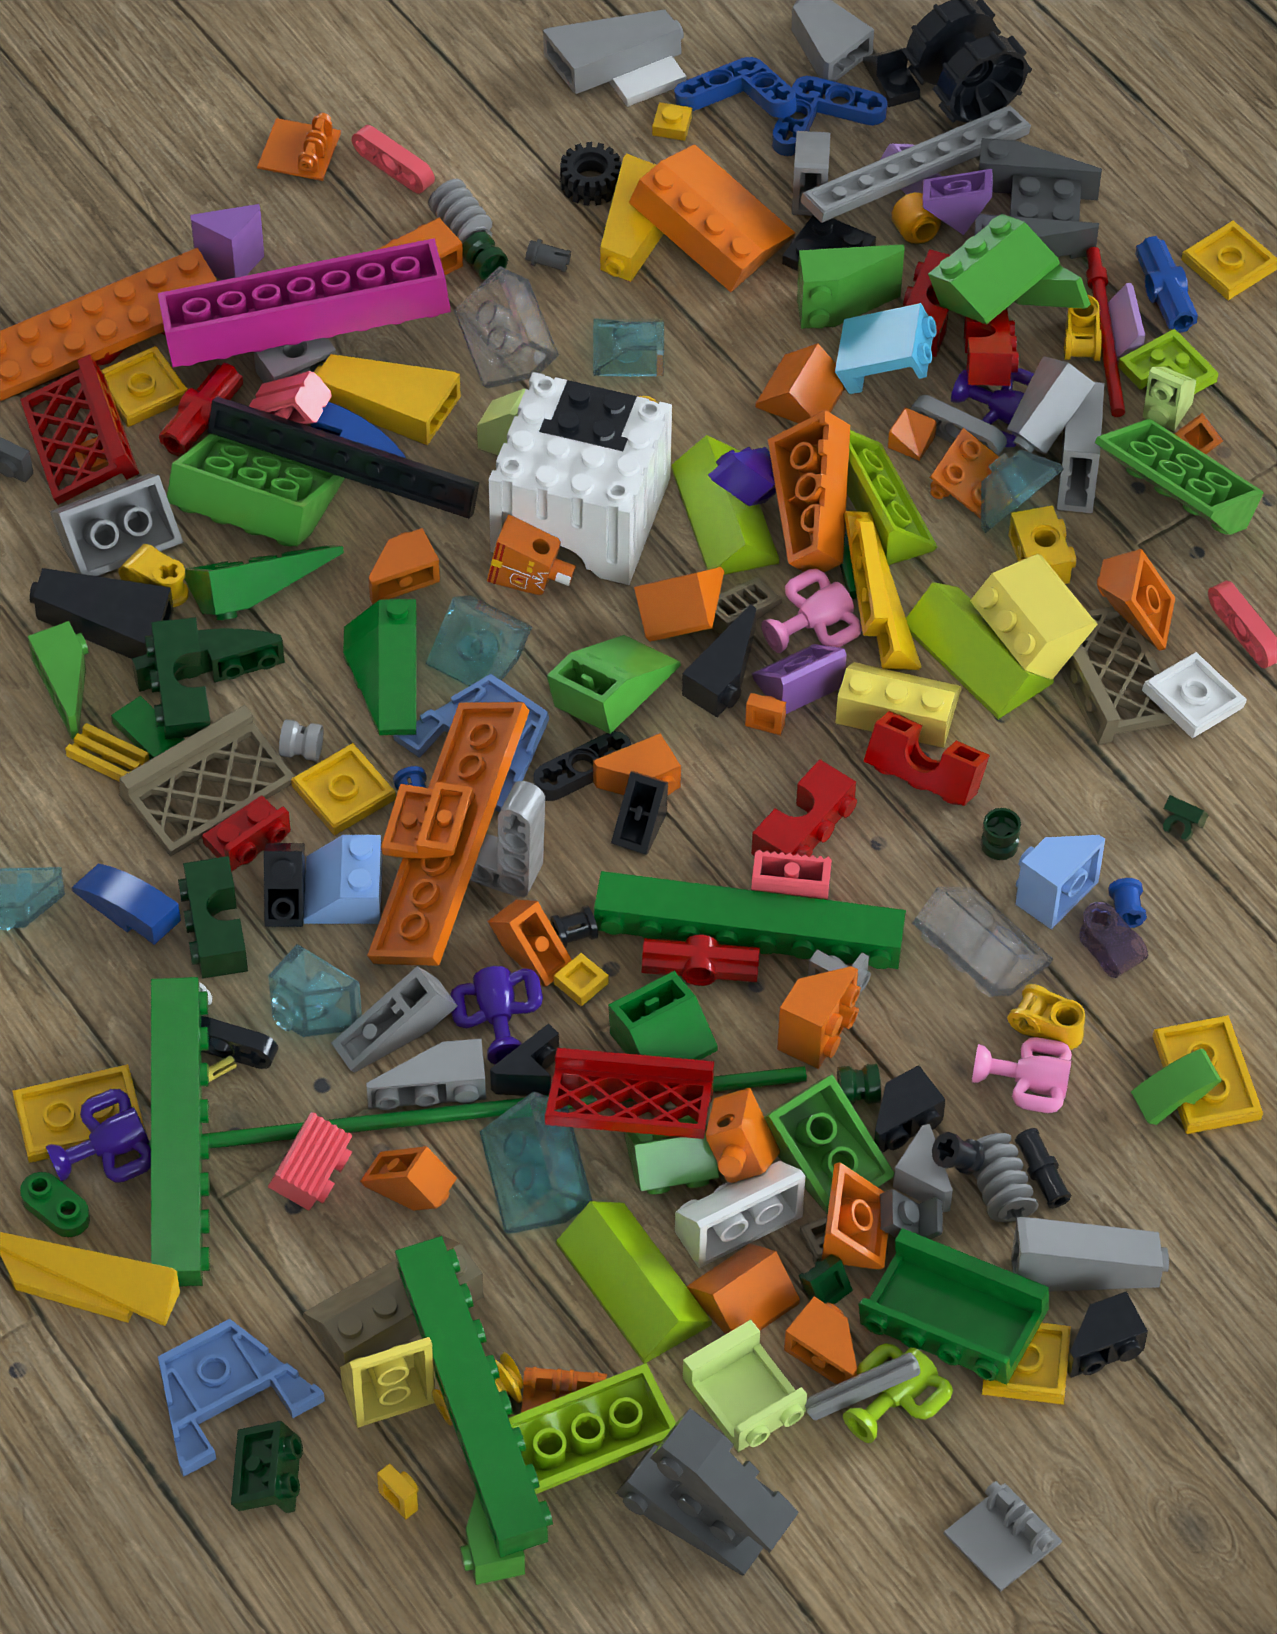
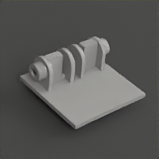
M995 1481L985 1491L988 1497L946 1529L943 1534L1001 1592L1060 1545L1062 1540L1006 1483L1000 1485Z

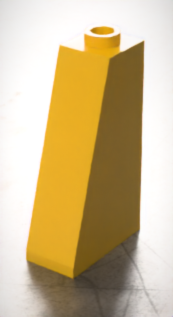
M626 153L623 157L600 246V270L607 272L611 276L631 282L664 233L629 203L639 179L656 164Z
M330 354L322 366L319 365L314 371L331 391L330 403L341 406L374 425L425 445L430 443L461 397L460 374L453 371Z

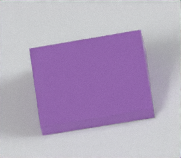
M992 169L925 179L922 201L924 209L964 235L992 198Z
M259 204L190 215L194 249L198 247L215 277L226 280L247 276L264 257Z
M813 644L752 673V676L766 696H772L777 700L786 702V714L840 689L846 670L847 655L844 648Z

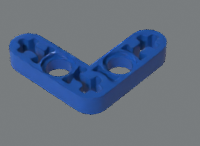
M754 57L741 58L683 81L674 89L676 105L692 107V111L743 91L773 117L784 118L791 116L797 111L796 92L766 64Z
M802 76L796 79L792 88L796 92V112H801L806 117L799 120L793 119L790 116L778 118L773 129L772 147L780 155H795L796 132L810 131L817 112L865 125H878L886 119L887 100L882 94L814 76ZM835 97H843L848 102L836 104L831 100ZM788 131L793 132V137L786 140Z

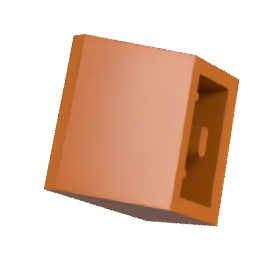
M849 966L799 978L780 1006L777 1050L817 1069L820 1068L826 1057L832 1058L835 1055L841 1041L840 1034L844 1028L850 1029L853 1026L859 1012V1008L855 1007L861 987L857 986V968Z

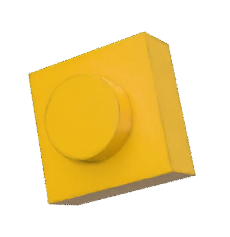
M659 102L652 126V136L685 141L692 119V107Z
M582 953L577 955L554 975V985L581 1007L609 984V975Z
M389 1463L377 1473L378 1491L406 1520L418 1511L417 1492L419 1489L408 1473L405 1471L399 1473Z

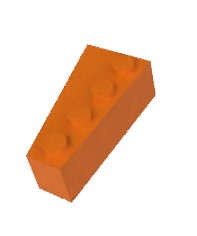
M827 410L768 439L788 564L802 572L808 569H819L825 573L843 564L844 513L846 511L850 424Z

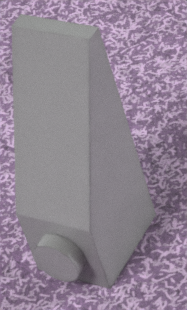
M417 966L331 1044L348 1068L355 1073L426 1034L458 1005L438 978Z

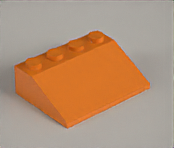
M695 144L660 161L640 178L629 201L636 210L730 292L735 290L796 234Z

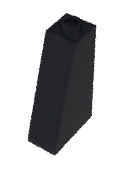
M42 568L38 582H33L30 589V603L35 605L38 620L52 626L69 621L75 634L82 633L85 640L130 659L146 655L145 636L151 635V622L171 620L174 611L170 587Z

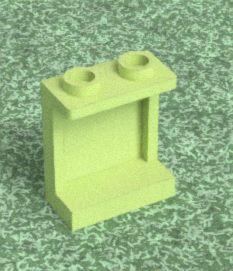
M752 1320L747 1321L683 1359L682 1379L724 1435L734 1444L737 1452L748 1446L756 1447L762 1444L770 1436L771 1432L783 1425L789 1427L795 1424L806 1412L807 1393L802 1387L795 1390L760 1344V1330Z

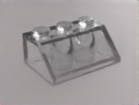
M498 267L454 309L478 375L485 388L489 389L530 379L533 372L541 373L559 356L529 279L503 267Z
M937 887L912 922L922 932L920 936L926 943L945 952L949 956L947 961L957 970L964 973L967 972L976 980L974 983L975 987L990 997L1012 995L1053 961L1051 956L974 888Z

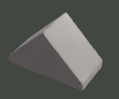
M930 1124L922 1125L895 1167L893 1188L921 1202L936 1197L942 1201V1213L948 1212L951 1208L953 1190L945 1168L938 1166L933 1160L932 1147L935 1137Z

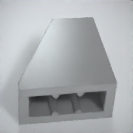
M797 0L792 8L791 30L819 78L836 82L862 62L863 57L873 53L874 29L832 0Z
M796 132L792 215H813L800 201L803 192L828 182L831 133Z
M1044 356L1007 428L1009 432L1016 436L1013 442L1030 454L1033 450L1046 454L1095 383L1070 363Z

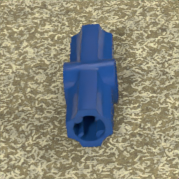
M1157 236L1145 238L1141 244L1136 246L1135 254L1145 275L1147 296L1150 302H1157L1168 329H1176L1179 333L1186 332L1192 325L1197 324L1198 314L1188 294V281L1182 266L1175 265L1164 240L1158 239Z

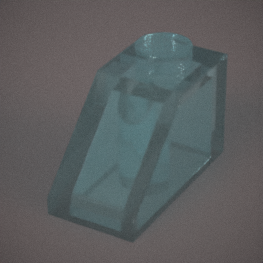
M62 867L0 869V930L25 928L65 895Z

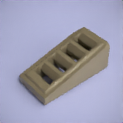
M755 577L719 594L712 628L721 635L750 605L744 600L746 597L757 608L756 620L781 604L782 598L760 578ZM757 590L766 599L761 600L753 592ZM739 604L743 609L739 610L735 605ZM729 610L732 614L728 615L726 611Z

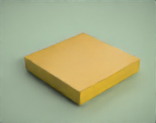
M1234 220L1183 251L1181 258L1186 265L1228 301L1277 270V257Z
M157 346L102 369L118 414L127 427L179 405L182 396L188 390Z
M354 743L291 779L293 789L334 836L396 799V791Z
M1041 1323L1008 1384L1006 1385L996 1380L988 1381L983 1379L982 1395L1063 1405L1071 1326Z

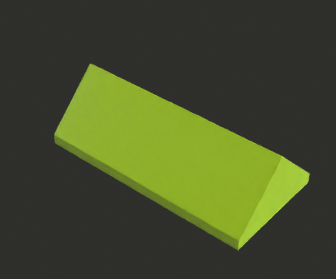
M850 430L847 494L856 511L871 513L888 565L933 552L938 546L882 443Z
M706 435L671 465L673 476L706 569L722 567L724 575L779 564L780 559L760 504L746 505L713 482L708 476L709 473L718 467L716 461L722 455L731 450H734L735 453L740 452V450Z
M932 582L906 617L911 635L998 720L1054 683V678L1051 680L1025 671L970 602L971 599L959 587Z
M590 1201L556 1240L557 1246L644 1364L712 1326V1320L625 1203Z
M647 1363L508 1418L511 1427H519L523 1435L526 1451L521 1452L525 1465L532 1463L535 1468L540 1486L534 1489L536 1494L652 1448L654 1444L659 1445L676 1424Z

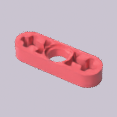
M365 125L353 134V146L363 158L411 191L420 194L435 182L434 173L426 162L373 126Z
M1226 580L1209 588L1208 598L1213 610L1254 661L1264 669L1276 664L1277 637L1235 585Z

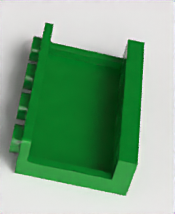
M902 1228L895 1239L896 1254L871 1297L869 1299L863 1297L858 1304L860 1324L876 1335L885 1334L900 1340L908 1348L921 1349L936 1355L946 1364L953 1366L958 1364L974 1371L985 1380H996L1007 1385L1049 1310V1287Z

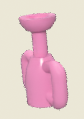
M808 569L790 579L785 585L787 598L799 608L798 615L783 623L778 620L767 619L761 625L767 643L777 653H782L787 648L790 635L805 627L815 630L822 645L839 648L858 638L862 632L861 621L853 614L854 604L847 589L839 582L830 584L827 575L819 569ZM815 582L819 583L820 590L808 599L797 593ZM840 620L850 625L831 636L827 633L826 627Z
M1033 1037L1028 1038L1022 1044V1059H1019L1018 1063L994 1059L984 1045L978 1044L972 1083H979L985 1080L989 1074L1015 1078L1017 1084L1013 1089L1012 1098L1016 1106L1030 1111L1047 1114L1054 1113L1062 1107L1066 1097L1072 1053L1069 1046L1061 1041ZM1032 1052L1057 1056L1059 1058L1050 1056H1033ZM1029 1090L1039 1095L1050 1096L1051 1098L1025 1094V1092Z

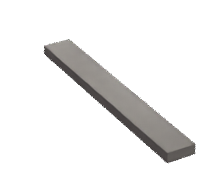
M1009 105L802 193L800 202L822 223L979 156L982 138L1016 140L1028 135L1031 125Z

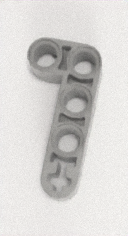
M526 781L514 783L498 815V837L490 834L485 835L470 878L471 881L516 897L528 895L543 865L545 794L539 787Z

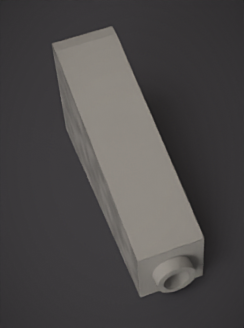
M665 9L550 27L543 30L544 56L574 94L612 81L613 78L669 56L675 57L680 55L681 39L684 38L681 24L679 21L673 20Z
M1094 382V386L1064 427L1057 510L1093 513L1100 458V447L1095 444L1098 436H1101L1105 383Z
M1017 1217L1011 1263L1013 1273L1049 1287V1292L1160 1287L1162 1272H1168L1169 1254L1167 1247H1161L1159 1232Z

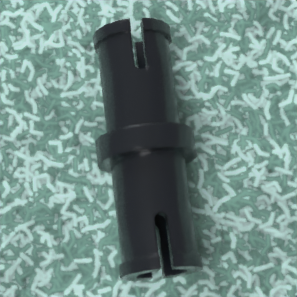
M1030 1128L1018 1134L1015 1142L1029 1166L1027 1173L1032 1180L1037 1181L1048 1207L1052 1209L1066 1204L1072 1195L1067 1190L1057 1170L1059 1164L1056 1158L1049 1155L1038 1129Z

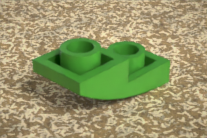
M1198 1049L1153 1074L1134 1088L1131 1093L1146 1121L1157 1125L1184 1102L1195 1104L1222 1080L1206 1051Z

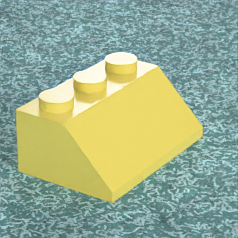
M1039 554L993 572L970 600L1025 671L1053 680L1098 625L1043 556Z
M853 662L846 668L838 693L836 724L873 732L875 723L888 711H891L923 725L919 736L920 743L944 748L961 692V686Z

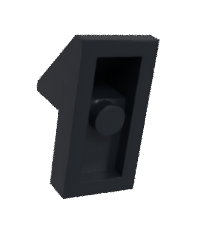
M904 48L892 49L863 57V63L878 90L886 98L888 107L920 99V88L907 67L908 59L902 53Z
M547 1024L490 1069L491 1090L496 1095H549L551 1075L545 1069L555 1062L556 1051L559 1048V1033L550 1024Z

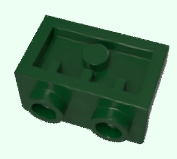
M282 1421L238 1429L231 1505L238 1511L276 1504L285 1513L295 1512L296 1497L300 1492L298 1473L299 1461L303 1455V1445L301 1438Z

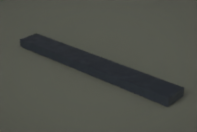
M217 396L212 400L208 433L468 519L474 515L480 482Z

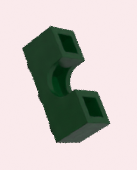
M196 617L151 622V635L145 636L147 658H154L156 670H149L152 693L159 692L160 704L154 705L156 727H164L165 739L190 737L210 725L206 686L186 687L175 679V675L181 669L200 666L201 650Z
M229 856L183 863L185 878L178 879L181 902L189 901L190 910L183 911L186 932H194L196 941L189 942L192 965L200 964L202 979L247 972L246 948L240 918L224 921L213 917L221 911L237 909Z

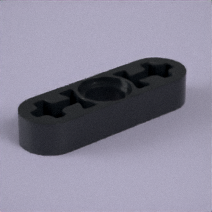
M613 731L611 734L605 733L540 765L533 775L534 785L543 791L545 801H555L593 783V767L586 772H579L572 767L575 762L585 760L593 765V760L615 752L614 750L628 747L631 745V741L622 732ZM549 779L551 782L557 781V784L552 785L550 782L544 783V780Z
M201 1015V1027H208L209 1050L201 1052L221 1058L232 1056L235 1059L234 1062L258 1069H267L271 1066L278 1051V1045L271 1037Z

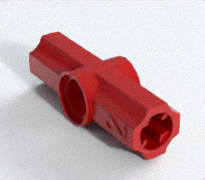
M225 362L222 365H217L197 389L189 388L184 393L179 402L178 412L159 434L160 443L165 446L169 453L176 456L185 454L202 433L208 429L212 400L217 396L231 400L241 388L243 376L236 371L234 366Z
M707 935L690 936L685 942L644 938L641 973L667 975L675 971L687 983L696 986L710 985L716 979L757 982L760 948L720 945L715 938Z

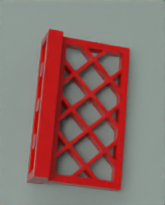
M90 354L77 360L80 367L79 370L20 399L52 497L57 505L121 473L126 480L139 474L105 374ZM81 383V388L75 398L65 396L69 388ZM45 400L50 401L44 414L34 412V406ZM60 404L70 406L64 418L54 417ZM80 408L90 410L83 423L73 421ZM49 424L59 426L52 439L42 437ZM69 428L79 430L72 443L62 441ZM89 433L99 435L92 448L81 446ZM57 449L67 451L60 464L51 462ZM76 452L88 455L81 468L71 467L76 457ZM97 458L108 461V466L96 472L91 471ZM66 474L76 476L71 485L60 490L59 485Z
M557 1048L555 1071L545 1112V1125L704 1139L710 1102H712L714 1061ZM593 1095L598 1100L587 1105L580 1099ZM630 1098L638 1103L629 1108L621 1104V1102ZM672 1102L677 1108L666 1112L660 1106ZM567 1105L572 1106L576 1110L571 1113L556 1111ZM608 1108L611 1109L614 1113H616L612 1116H602L598 1114L599 1112L606 1110ZM650 1112L655 1118L648 1120L640 1119L638 1116ZM689 1115L698 1123H682L678 1119Z

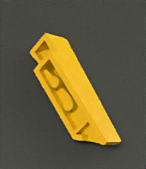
M845 511V523L863 636H877L882 669L919 670L921 663L874 519L870 512Z
M0 1232V1257L15 1290L129 1323L134 1312L159 1325L166 1326L180 1293L177 1271L174 1268Z

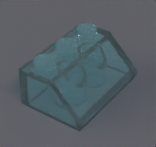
M534 1091L479 1131L503 1228L509 1234L566 1223L579 1214L590 1201H593L573 1127L545 1125V1112L549 1097ZM568 1106L556 1110L557 1112L569 1113Z

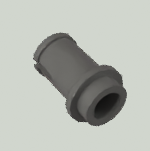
M538 239L537 242L531 240L527 248L525 260L530 261L532 266H536L538 263L566 272V265H569L571 251L543 244L542 239Z

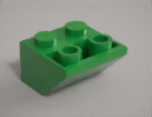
M675 971L608 1004L610 1035L626 1054L701 1060L718 1051V1045L696 996Z

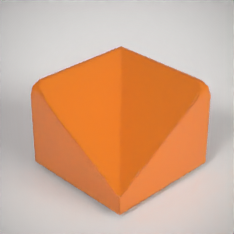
M905 407L889 431L888 448L920 461L935 438L936 420Z
M1203 413L1174 433L1204 454H1207L1223 442Z

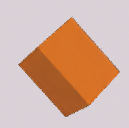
M819 343L785 354L758 398L755 408L796 423H801L824 410L831 413L845 390V387L835 373L836 363Z
M722 567L634 587L646 639L651 642L711 629L714 623L724 575Z
M841 1162L834 1164L821 1261L832 1254L841 1259L843 1265L877 1270L882 1269L885 1264L888 1233L881 1230L880 1194L884 1193V1191Z
M751 1243L687 1286L704 1311L725 1334L749 1320H752L761 1331L800 1304V1298L777 1251Z

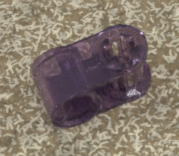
M1095 902L1085 909L1083 914L1084 924L1079 932L1080 941L1098 960L1103 970L1110 977L1118 978L1148 958V950L1142 938L1127 925L1111 905L1104 902Z

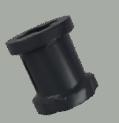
M588 905L583 906L580 912L563 917L558 915L550 917L551 925L565 948H567L568 943L589 937L591 940L598 938L596 921ZM581 925L579 928L568 931V928L571 926Z
M942 1133L937 1137L932 1147L934 1162L946 1169L955 1167L960 1173L971 1175L979 1171L984 1163L983 1145L973 1139L963 1141L954 1133Z

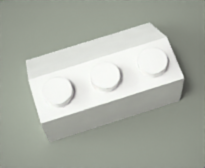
M778 1161L771 1164L760 1175L735 1183H725L719 1186L714 1193L700 1200L693 1199L683 1204L675 1212V1233L697 1267L701 1268L802 1218L806 1176L802 1170Z

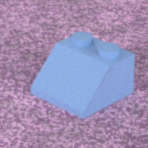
M341 835L306 856L304 924H379L381 919L383 863L381 835Z
M1100 835L1045 837L1035 848L1029 847L1022 854L1018 863L1020 874L1016 882L1017 896L1015 904L1052 929L1099 882L1105 838Z

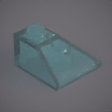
M594 318L593 376H664V320Z
M1021 449L1010 458L1004 453L988 466L992 473L981 481L982 530L987 533L1064 470L1062 465Z

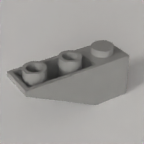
M482 1039L441 1042L367 1082L368 1109L390 1110L397 1106L409 1105L428 1107L446 1102L466 1104L486 1099Z

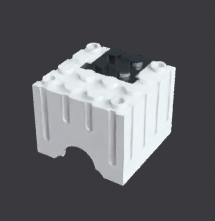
M533 372L529 380V390H525L519 404L518 416H514L507 433V443H503L496 460V471L492 470L489 477L491 552L494 553L497 539L509 514L559 538L561 541L560 546L576 553L583 560L586 569L591 570L599 578L630 585L670 480L672 404L659 402L658 404L654 401H649L647 398L557 377L553 380L544 374Z

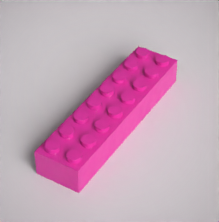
M434 238L158 293L172 367L192 366L198 362L227 359L233 355L262 352L268 348L297 345L304 341L332 338L339 334L367 331L374 327L389 324L397 325L409 320L424 317L432 318L451 312L446 279Z

